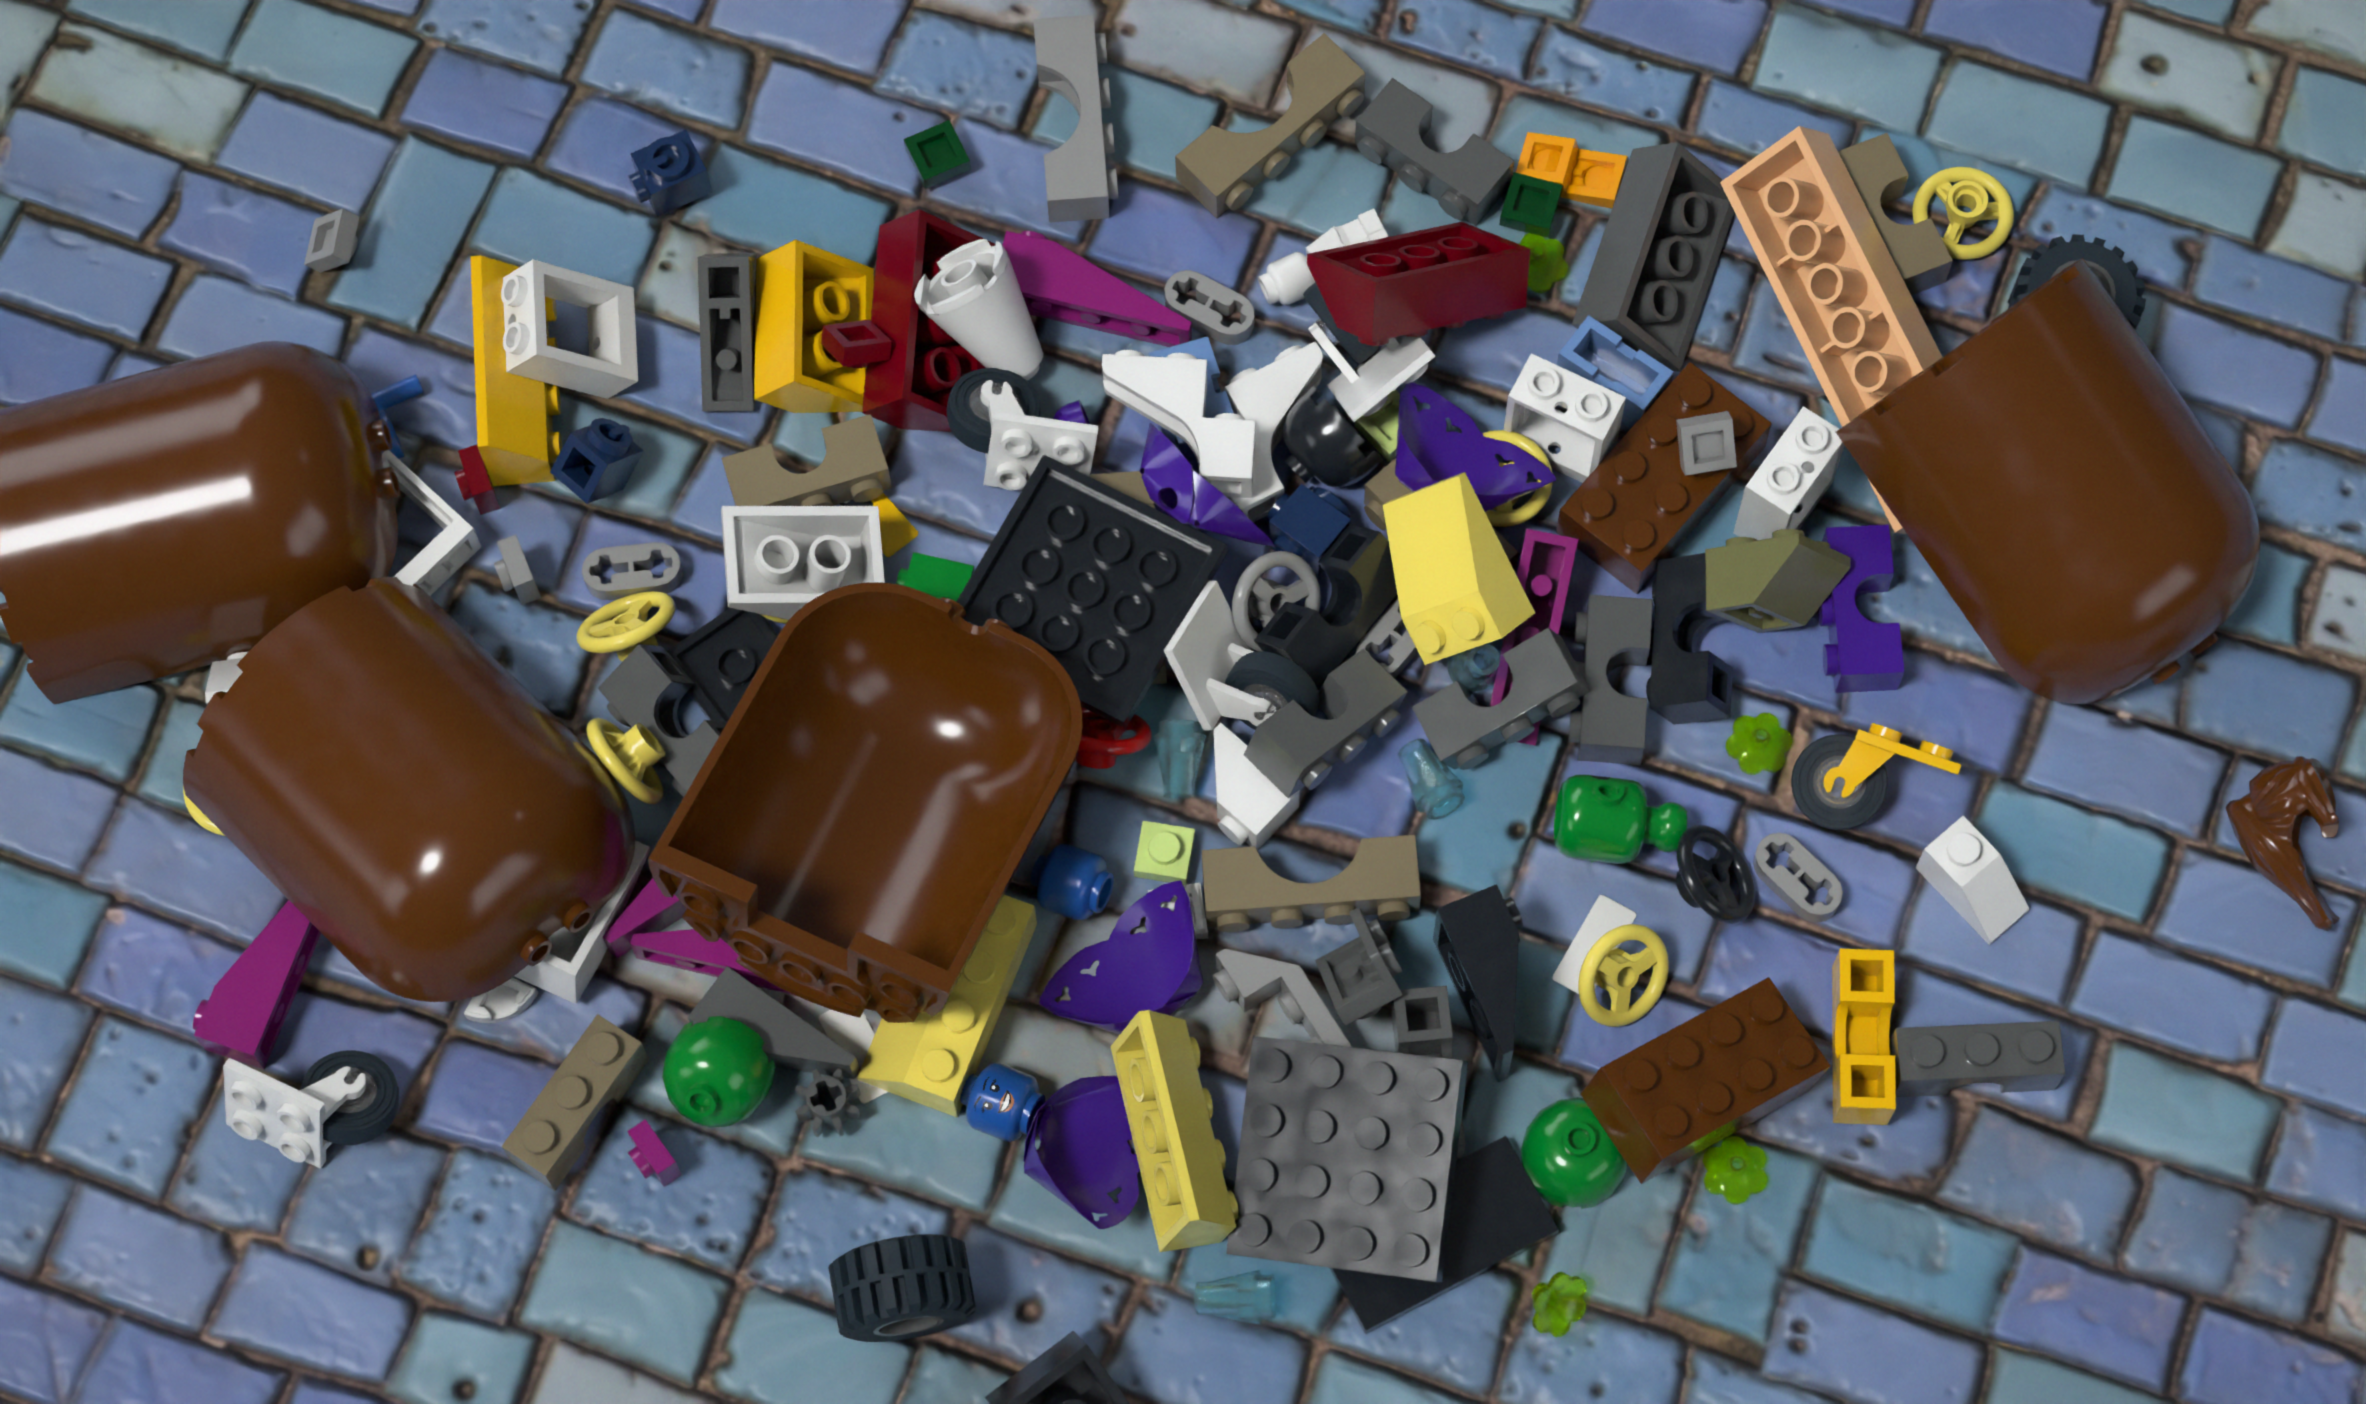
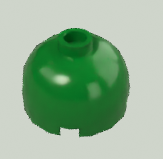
M710 1016L706 1022L692 1025V1021L684 1025L669 1047L664 1061L662 1078L669 1101L681 1115L693 1123L710 1128L731 1126L749 1118L767 1096L774 1080L775 1064L773 1057L769 1063L768 1057L762 1049L765 1044L763 1039L757 1032L742 1022L723 1016Z
M1583 1098L1557 1100L1540 1110L1526 1128L1521 1147V1163L1539 1196L1551 1205L1562 1208L1564 1205L1572 1208L1581 1207V1209L1592 1208L1610 1198L1623 1182L1628 1164Z

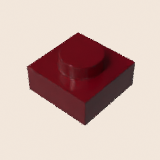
M870 320L823 325L821 344L842 366L864 368L871 362L890 360L891 340Z
M478 445L458 450L463 469L454 471L464 501L474 498L480 515L500 509L493 484L479 452Z

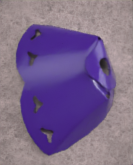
M1411 382L1406 384L1400 393L1395 475L1398 477L1399 482L1412 492L1465 472L1486 512L1556 481L1554 474L1547 466L1521 448L1506 441L1484 437L1468 414L1431 389ZM1413 397H1416L1420 403L1429 404L1430 408L1417 411ZM1449 418L1452 426L1460 428L1462 433L1455 431L1447 432V422L1445 419ZM1495 455H1501L1506 461H1514V464L1500 467ZM1532 472L1533 478L1539 479L1541 482L1526 483L1528 479L1527 473Z
M1149 423L1140 473L1142 474V480L1150 499L1157 506L1182 524L1190 523L1197 528L1249 543L1270 547L1275 546L1271 539L1235 503L1192 470V465L1179 449L1152 423Z
M1182 881L1163 884L1147 893L1119 917L1109 940L1085 947L1073 955L1046 984L1039 1004L1057 1016L1120 1035L1138 1011L1151 1010L1170 1016L1196 996L1204 981L1190 901ZM1177 896L1174 911L1160 906L1162 902H1171L1172 898ZM1146 917L1145 928L1147 931L1145 933L1131 934V930L1134 927L1140 926L1141 919ZM1099 961L1096 976L1080 973L1083 969H1090L1093 962ZM1067 986L1069 988L1068 995L1070 1001L1062 1000L1056 1002L1055 999L1062 996L1063 987Z
M1118 1076L1085 1077L1063 1086L1038 1109L1025 1141L1024 1173L1098 1229H1107L1125 1220L1132 1212L1139 1196L1137 1173L1140 1172L1136 1153H1131L1130 1145L1127 1143L1128 1140L1133 1139L1129 1122L1126 1118L1127 1114ZM1038 1132L1040 1137V1146L1036 1150L1035 1137ZM1120 1187L1122 1190L1116 1195L1118 1203H1114L1107 1193L1113 1192ZM1091 1213H1105L1108 1215L1103 1217L1101 1216L1099 1217L1098 1221H1095L1094 1216Z

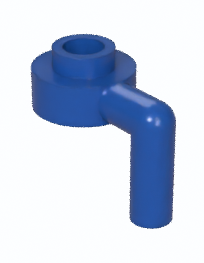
M417 374L371 393L377 405L380 419L386 421L390 430L392 449L389 451L398 459L405 457V454L386 409L424 393Z

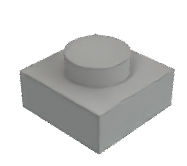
M340 209L315 219L304 265L321 273L349 263L357 247L356 230L360 216L345 209Z
M1728 411L1676 420L1680 465L1685 476L1737 467L1733 420Z
M515 534L497 541L503 559L494 562V566L504 591L515 588L521 605L540 599L541 596L517 535Z

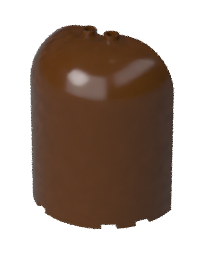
M2083 258L2063 269L1990 321V324L1937 362L1910 378L1836 431V434L1996 661L2014 680L2045 698L2064 703L2087 704L2110 699L2135 687L2148 678L2151 679L2154 685L2161 683L2181 668L2177 662L2180 657L2187 652H2190L2192 656H2196L2219 640L2215 631L2239 607L2254 580L2260 556V528L2255 506L2248 491Z
M263 341L0 410V592L6 599V602L0 604V616L12 644L21 642L27 657L33 661L27 664L26 670L46 698L55 705L210 665L215 661L227 660V657L231 654L249 652L277 625L322 595L345 585L353 592L365 588L371 578L388 576L398 543V523L394 498L400 496V486L393 467L384 468L382 462V452L392 449L389 427L384 419H380L375 400L361 379L343 363L321 350L293 342Z
M397 577L371 578L365 588L353 592L346 585L339 587L305 605L272 629L237 664L243 673L237 678L227 693L223 691L214 693L197 723L203 730L197 748L187 750L183 768L185 795L367 979L380 988L407 999L425 1002H450L475 997L504 984L526 966H534L540 963L552 949L553 944L548 938L554 932L563 927L571 933L582 930L591 921L594 913L611 899L623 883L634 856L635 826L628 800L618 781L605 768L600 759L422 588L415 583L413 586L403 584Z
M867 582L843 586L811 600L788 620L778 634L648 858L654 881L664 897L673 898L675 895L687 908L682 918L704 939L709 942H716L720 938L730 945L739 955L735 962L775 986L817 1005L859 1018L865 1009L877 1011L881 1018L889 1023L915 1022L919 1013L926 1012L933 1017L943 1009L1069 775L1076 759L1082 734V710L1077 690L1064 667L1045 648L1033 640L1014 632L1010 626L997 619H987L983 627L971 624L964 620L966 611L956 601L949 598L938 599L922 591L899 584Z

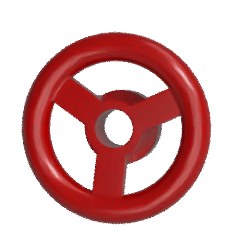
M1081 707L1082 734L1075 761L1089 768H1111L1116 764L1117 756L1143 750L1151 741V728L1144 719L1134 714L1125 729ZM1127 730H1132L1136 734L1131 738L1119 739Z

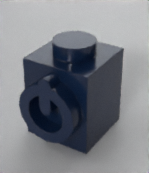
M686 129L672 136L657 139L649 146L631 153L635 173L628 175L631 186L640 203L649 200L657 217L712 193L707 170Z
M598 418L593 420L589 426L570 432L550 473L588 504L622 491L644 450L633 442L628 426L620 425L610 419Z
M1301 483L1291 496L1286 493L1283 494L1269 511L1267 517L1270 520L1269 538L1275 545L1272 549L1274 551L1291 552L1300 556L1311 566L1315 574L1319 576L1323 568L1318 564V561L1345 528L1351 524L1349 509L1338 497L1321 487L1315 488L1314 486L1307 488Z

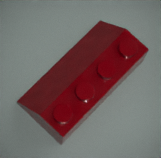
M920 209L879 226L871 322L891 340L890 360L871 362L866 367L862 406L863 414H871L873 418L899 429L952 432L947 420L949 394L954 384L962 376L971 371L983 369L985 366L919 308L915 301L914 292L924 274L931 281L941 271L936 262L962 245L984 238ZM988 241L991 246L996 245L995 243ZM979 401L974 406V411L978 417L981 415L982 401Z
M1457 222L1307 254V265L1337 328L1358 336V341L1362 344L1380 346L1388 344L1389 338L1402 335L1410 337L1425 336L1428 334L1429 329L1438 327L1460 328L1466 326L1469 320L1477 318L1500 319L1504 317L1505 312L1526 308L1531 249L1467 223Z

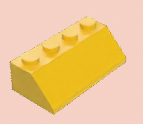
M481 255L470 256L477 445L493 486L555 481V476L550 471L563 448L560 431L553 432L552 421L553 415L561 414L559 387L506 372V352L503 347V336L505 333L504 303L501 299L503 277L518 269L519 266ZM545 297L547 345L558 348L556 337L549 338L548 322L557 320L556 299Z

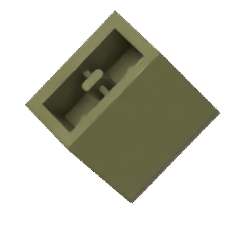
M1798 529L1776 530L1772 533V538L1763 540L1751 537L1727 539L1726 546L1705 549L1706 611L1757 633L1805 626L1851 568L1850 557L1831 549L1830 544L1827 542L1814 541L1805 537L1804 532Z

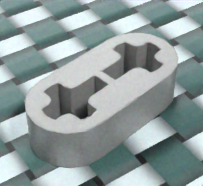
M1191 270L1179 271L1167 280L1164 288L1165 307L1191 321L1193 329L1227 345H1238L1252 335L1255 323L1254 308L1251 302L1243 295ZM1190 288L1196 290L1197 301L1189 299L1185 305L1179 303V293L1177 291L1186 293ZM1234 311L1240 312V322L1242 324L1233 322L1230 327L1223 326V316L1221 314L1230 316Z
M652 542L594 550L583 562L582 575L587 589L594 597L601 600H617L640 592L656 591L670 593L680 584L683 568L679 555L672 546L666 543ZM663 559L666 567H669L664 569L663 577L654 578L649 570L653 568L654 560ZM610 564L614 572L617 573L611 576V583L602 584L600 577L596 575L602 573L603 565Z
M1398 599L1390 605L1361 639L1356 651L1357 654L1364 649L1368 654L1369 651L1379 654L1389 643L1392 644L1393 647L1390 649L1388 663L1390 665L1379 664L1394 679L1398 677L1418 653L1407 630L1402 636L1398 634L1402 627Z
M1773 833L1761 840L1753 860L1754 870L1758 877L1806 921L1818 923L1833 917L1839 908L1843 894L1841 883L1836 876L1797 839L1789 834ZM1768 850L1775 854H1779L1783 850L1788 852L1789 857L1786 864L1795 874L1793 875L1782 865H1778L1774 869L1769 867L1767 864L1770 858ZM1803 880L1815 891L1821 887L1826 888L1828 894L1825 901L1828 905H1824L1820 901L1813 905L1807 903L1806 899L1809 891L1800 881Z

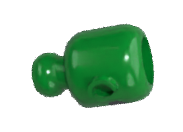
M1585 774L1574 775L1562 783L1556 802L1554 843L1561 854L1572 859L1625 864L1634 860L1639 855L1643 844L1654 845L1658 850L1667 853L1676 852L1680 836L1687 829V810L1682 805L1675 802H1667L1658 807L1648 806L1643 786L1633 780Z

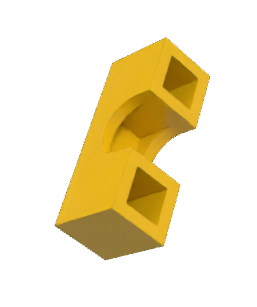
M1840 948L1832 965L1833 1123L1888 1125L1896 1109L1895 1056L1890 1055L1889 1048L1890 1017L1895 1003L1894 950Z

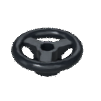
M1695 825L1686 829L1680 836L1677 845L1679 871L1676 874V885L1680 895L1690 906L1702 908L1708 915L1720 922L1734 924L1745 920L1750 915L1754 906L1755 889L1750 870L1742 854L1724 834L1712 827ZM1697 841H1704L1715 847L1717 852L1714 858L1706 860L1693 853L1694 844ZM1729 867H1731L1737 880L1739 889L1738 902L1729 885Z

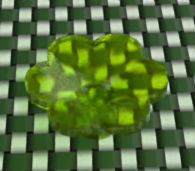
M1532 233L1523 236L1520 245L1531 249L1528 286L1535 293H1545L1550 290L1553 282L1561 281L1567 275L1568 265L1563 259L1564 247L1556 239L1545 240L1542 236Z
M1761 713L1755 718L1742 715L1734 721L1732 727L1733 734L1727 739L1725 750L1731 758L1738 760L1741 771L1748 775H1756L1762 770L1771 773L1781 770L1785 763L1784 753L1792 746V737L1787 730L1779 727L1776 716L1771 713Z
M1731 1136L1724 1139L1721 1147H1711L1704 1153L1702 1163L1707 1172L1703 1184L1709 1193L1723 1195L1728 1203L1739 1205L1748 1199L1749 1194H1759L1766 1188L1768 1178L1763 1170L1766 1164V1155L1761 1148L1747 1146L1742 1138ZM1733 1163H1738L1741 1168H1735Z
M1558 1272L1552 1276L1548 1284L1539 1283L1532 1292L1533 1307L1536 1311L1532 1320L1533 1328L1543 1334L1549 1332L1554 1337L1565 1335L1571 1323L1581 1319L1585 1313L1586 1302L1583 1296L1587 1290L1586 1282L1579 1276L1571 1277L1565 1272Z

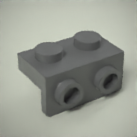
M1359 907L1349 912L1359 937L1315 960L1334 1007L1345 1026L1357 1019H1366L1375 1015L1383 1005L1403 995L1394 977L1403 972L1391 949L1392 946L1377 918L1367 923Z

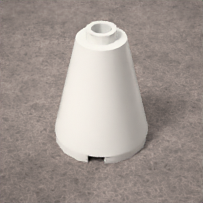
M980 239L962 245L936 262L941 271L931 281L924 274L918 282L914 296L919 308L986 368L1008 370L1022 376L1026 380L1031 379L1040 368L1039 364L1043 358V351L1009 255L1003 245L996 241V245L991 246L987 239Z

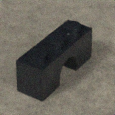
M1349 524L1318 561V564L1327 573L1331 582V597L1326 608L1319 614L1317 610L1285 602L1254 639L1263 652L1278 654L1300 666L1311 677L1317 690L1323 686L1328 674L1341 664L1354 646L1367 634L1371 625L1384 609L1398 598L1389 542L1379 531Z
M1705 553L1660 559L1657 562V579L1652 585L1655 615L1654 628L1651 630L1650 650L1652 652L1651 677L1646 685V694L1650 703L1649 708L1674 725L1730 718L1733 668L1709 650L1697 652V643L1702 632L1709 625L1717 621L1727 620L1706 611Z

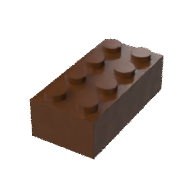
M1689 362L1560 508L1556 533L1561 536L1578 539V550L1634 593L1638 594L1657 572L1658 560L1667 559L1675 552L1766 447L1772 423ZM1728 411L1733 420L1737 467L1685 476L1680 465L1676 420Z
M1768 977L1601 1067L1580 1095L1634 1175L1643 1184L1807 1093L1831 1065L1772 980Z

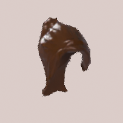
M2296 756L2294 761H2281L2261 770L2249 782L2250 793L2240 799L2230 801L2225 808L2233 832L2254 868L2296 901L2316 928L2329 931L2332 928V924L2337 923L2340 918L2328 907L2308 874L2299 845V835L2302 820L2305 816L2313 817L2320 826L2322 837H2335L2339 828V818L2336 815V800L2328 777L2319 761L2314 758L2307 759L2304 756Z

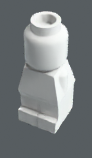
M1371 209L1358 215L1356 220L1342 226H1333L1306 247V254L1386 238L1388 235L1375 209ZM1294 252L1271 262L1267 266V273L1258 276L1259 285L1269 305L1278 301L1283 305H1290L1305 298L1303 293L1306 289L1315 283L1307 265V256L1301 252Z

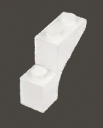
M1316 341L1303 348L1300 345L1289 347L1282 351L1273 363L1259 370L1255 368L1243 370L1230 380L1229 385L1225 386L1233 413L1243 416L1246 420H1255L1252 498L1227 497L1253 523L1267 516L1275 502L1284 494V486L1274 469L1272 455L1283 437V425L1288 411L1312 385L1317 387L1321 382L1322 369L1320 366L1322 365L1323 355Z
M1134 350L1118 351L1115 355L1103 354V386L1107 395L1185 441L1197 459L1199 475L1226 497L1252 498L1255 420H1246L1243 416L1234 413L1218 414L1215 418L1205 417L1207 359H1197L1195 356L1187 353H1172L1167 357H1150Z

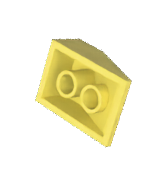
M1465 472L1383 504L1401 619L1425 665L1501 639L1535 614Z

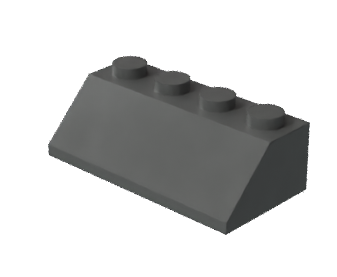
M1675 142L1632 150L1572 325L1578 329L1586 317L1590 315L1623 337L1622 342L1636 352L1641 349L1672 371H1681L1734 214V210L1720 184L1722 179L1680 143Z

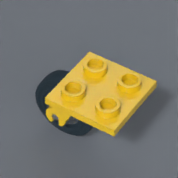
M1871 723L1868 732L1858 729L1855 737L1844 734L1829 735L1817 739L1808 745L1795 762L1791 777V787L1797 806L1809 820L1824 828L1847 830L1866 823L1881 808L1888 788V776L1884 763L1894 754L1956 775L1959 774L1961 764L1951 761L1954 752L1951 749L1923 740L1918 750L1899 743L1903 733Z

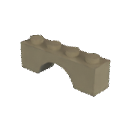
M1323 33L1287 63V88L1292 101L1285 114L1277 122L1265 129L1250 133L1231 132L1212 125L1175 156L1176 179L1216 218L1229 208L1231 210L1240 208L1250 198L1255 186L1266 177L1269 179L1277 177L1288 166L1292 155L1303 146L1306 148L1314 146L1325 135L1328 125L1340 115L1344 118L1348 117L1359 108L1364 100L1366 72Z
M1415 835L1362 838L1351 863L1333 878L1317 883H1298L1277 875L1264 863L1255 846L1201 850L1207 927L1218 926V930L1221 932H1240L1247 930L1250 924L1270 922L1274 928H1294L1302 925L1303 920L1325 919V923L1332 925L1348 924L1353 922L1349 912L1358 907L1363 916L1378 915V918L1384 921L1402 920L1409 917L1410 912H1419L1421 893Z

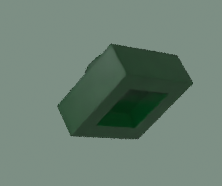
M950 120L903 139L905 150L925 189L971 170L970 160Z
M1514 172L1501 212L1499 225L1548 238L1563 185Z

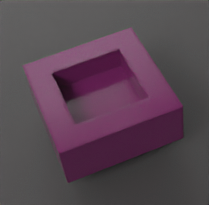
M646 1119L627 1131L635 1146L627 1153L645 1179L655 1174L663 1187H665L682 1175L676 1161Z

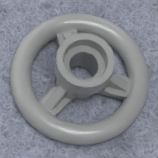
M1270 552L1255 559L1239 578L1232 600L1233 621L1241 639L1257 652L1262 651L1254 641L1259 634L1252 627L1249 617L1261 620L1264 629L1285 602L1295 603L1304 597V607L1317 610L1319 613L1321 595L1318 579L1311 566L1304 559L1291 552ZM1286 567L1293 570L1300 579L1286 587L1260 576L1271 568Z

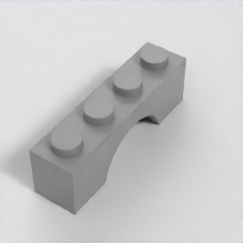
M1094 15L1033 19L1039 87L1063 96L1073 105L1080 117L1077 128L1072 136L1059 148L1044 154L1049 223L1109 218L1108 199H1118L1116 168L1106 169L1105 154L1115 153L1112 123L1102 124L1101 109L1111 108L1109 78H1099L1098 64L1107 63L1105 33H1095Z

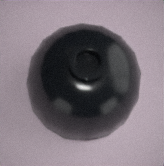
M1312 385L1295 402L1286 416L1283 425V439L1292 455L1285 462L1305 483L1314 477L1328 487L1342 488L1355 484L1373 471L1384 459L1375 451L1369 456L1365 454L1372 445L1333 404L1331 405L1325 398L1318 404L1316 401L1323 393Z

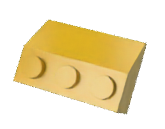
M796 239L756 259L754 400L792 413L862 412L866 367L850 368L842 366L821 344L823 325L861 320L871 321L874 268Z

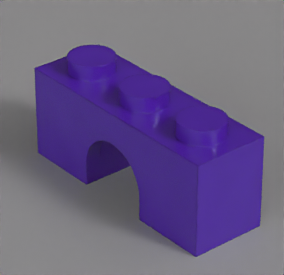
M1889 524L1827 527L1822 541L1829 543L1831 549L1850 557L1851 568L1818 609L1820 626H1828L1830 644L1823 645L1825 676L1833 675L1835 693L1898 690L1905 673L1900 624L1872 622L1861 615L1855 604V600L1861 595L1888 592L1894 575Z

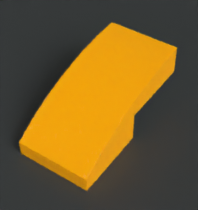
M1527 132L1516 173L1563 185L1562 198L1600 207L1613 208L1629 159L1626 155L1579 149L1574 138Z

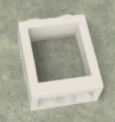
M534 259L503 277L501 299L504 303L505 333L503 336V347L506 352L507 373L606 399L638 382L633 287ZM545 297L587 308L589 356L547 345Z
M1531 353L1508 395L1504 431L1510 433L1512 431L1530 438L1544 451L1552 469L1583 483L1617 445L1626 397ZM1559 405L1566 408L1567 411L1563 413L1555 409V407ZM1556 445L1560 448V452L1552 454L1548 448Z
M1804 406L1745 486L1733 532L1735 535L1763 540L1772 538V533L1776 530H1799L1834 481L1844 448V443L1836 434L1839 428ZM1799 505L1801 507L1800 511L1795 513L1794 510Z
M387 450L382 454L383 467H393L399 481L400 490L444 529L394 576L403 584L411 586L414 583L431 596L482 546L474 528L394 454Z

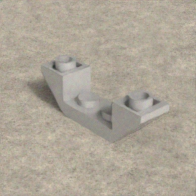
M1226 948L1216 953V969L1218 972L1213 974V979L1228 1003L1236 999L1245 1013L1281 991L1282 995L1277 999L1284 1014L1293 1025L1299 1022L1302 1023L1311 1037L1307 1042L1352 1047L1300 965Z

